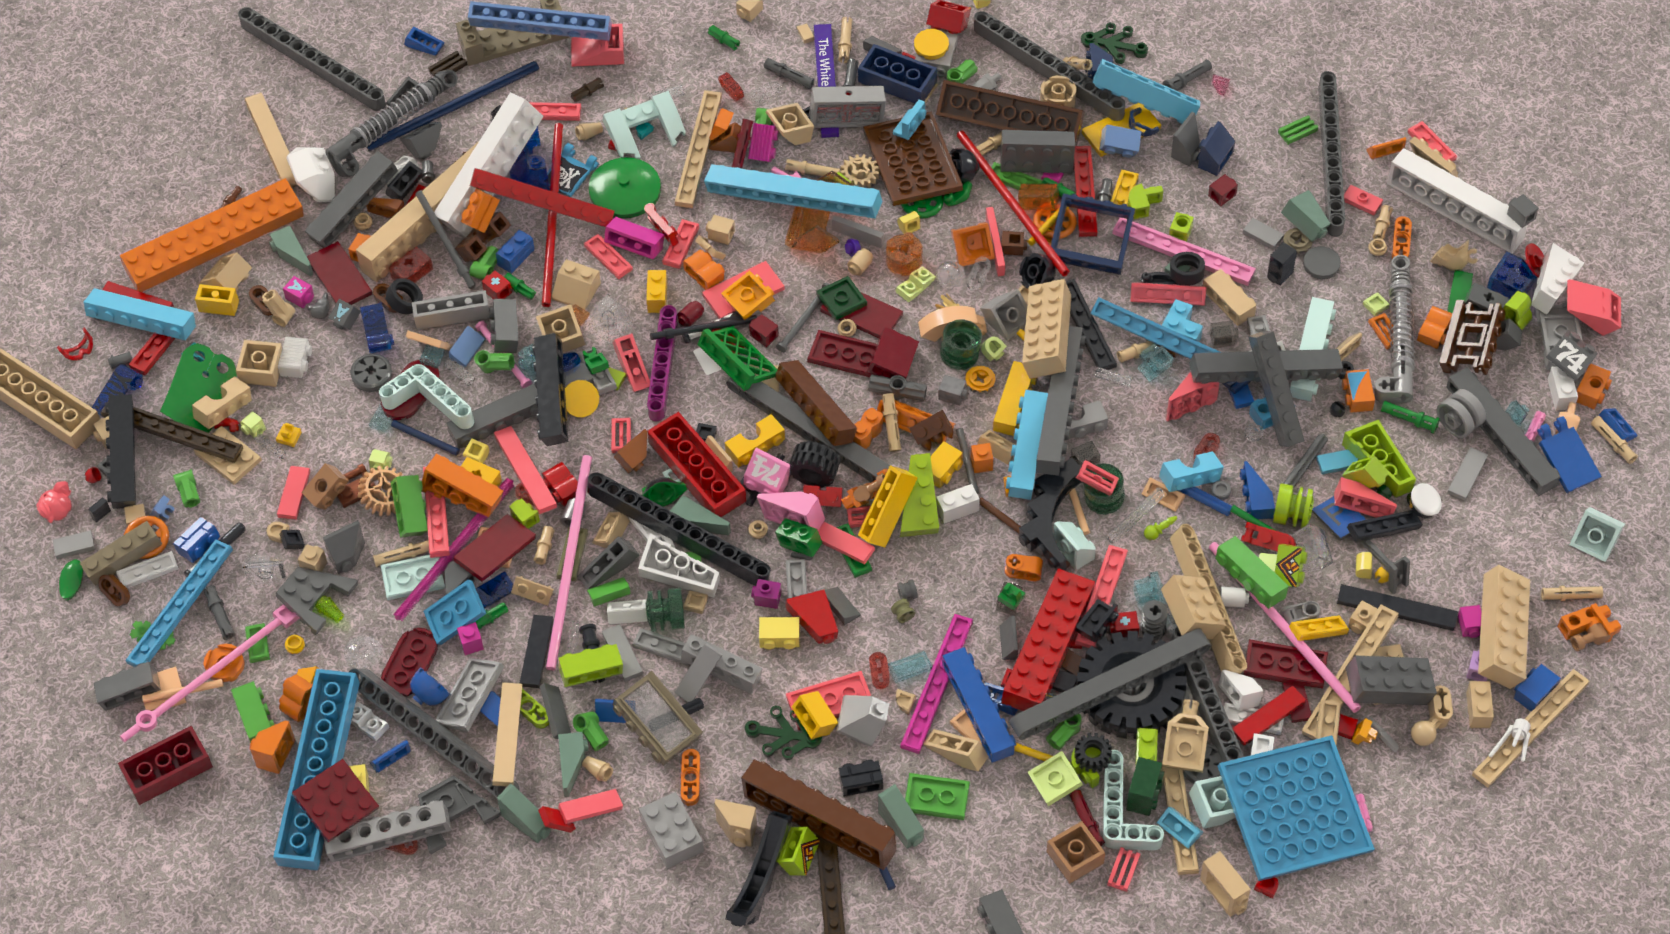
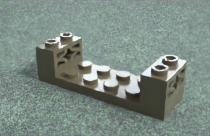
M539 0L541 9L562 11L558 0ZM469 20L455 23L458 41L468 66L569 38V36L495 28L477 31L475 26H470Z

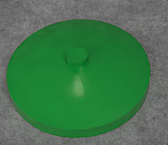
M629 157L613 159L602 164L592 174L588 187L589 196L594 205L614 210L613 218L618 217L621 219L633 218L646 213L644 210L645 205L649 203L655 205L661 193L660 178L656 170L645 161Z

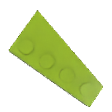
M1379 420L1344 433L1342 446L1346 450H1349L1358 460L1375 455L1389 471V474L1385 477L1386 481L1384 484L1390 489L1394 497L1412 492L1416 478Z
M930 453L911 455L908 472L916 476L917 481L903 509L900 537L936 534L939 532V521Z

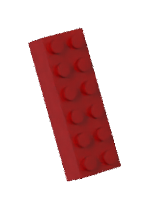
M679 411L647 431L648 443L680 481L686 484L687 489L704 508L719 517H723L746 502V489Z

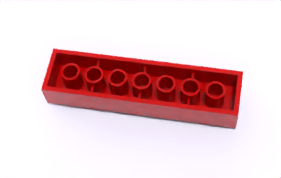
M1059 568L1057 569L1004 687L1002 704L1025 711L1047 700L1076 634L1075 627L1081 621L1087 609L1095 581Z

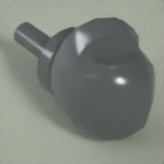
M324 293L322 299H318L315 304L308 306V311L311 312L312 317L317 319L327 317L329 312L328 293Z

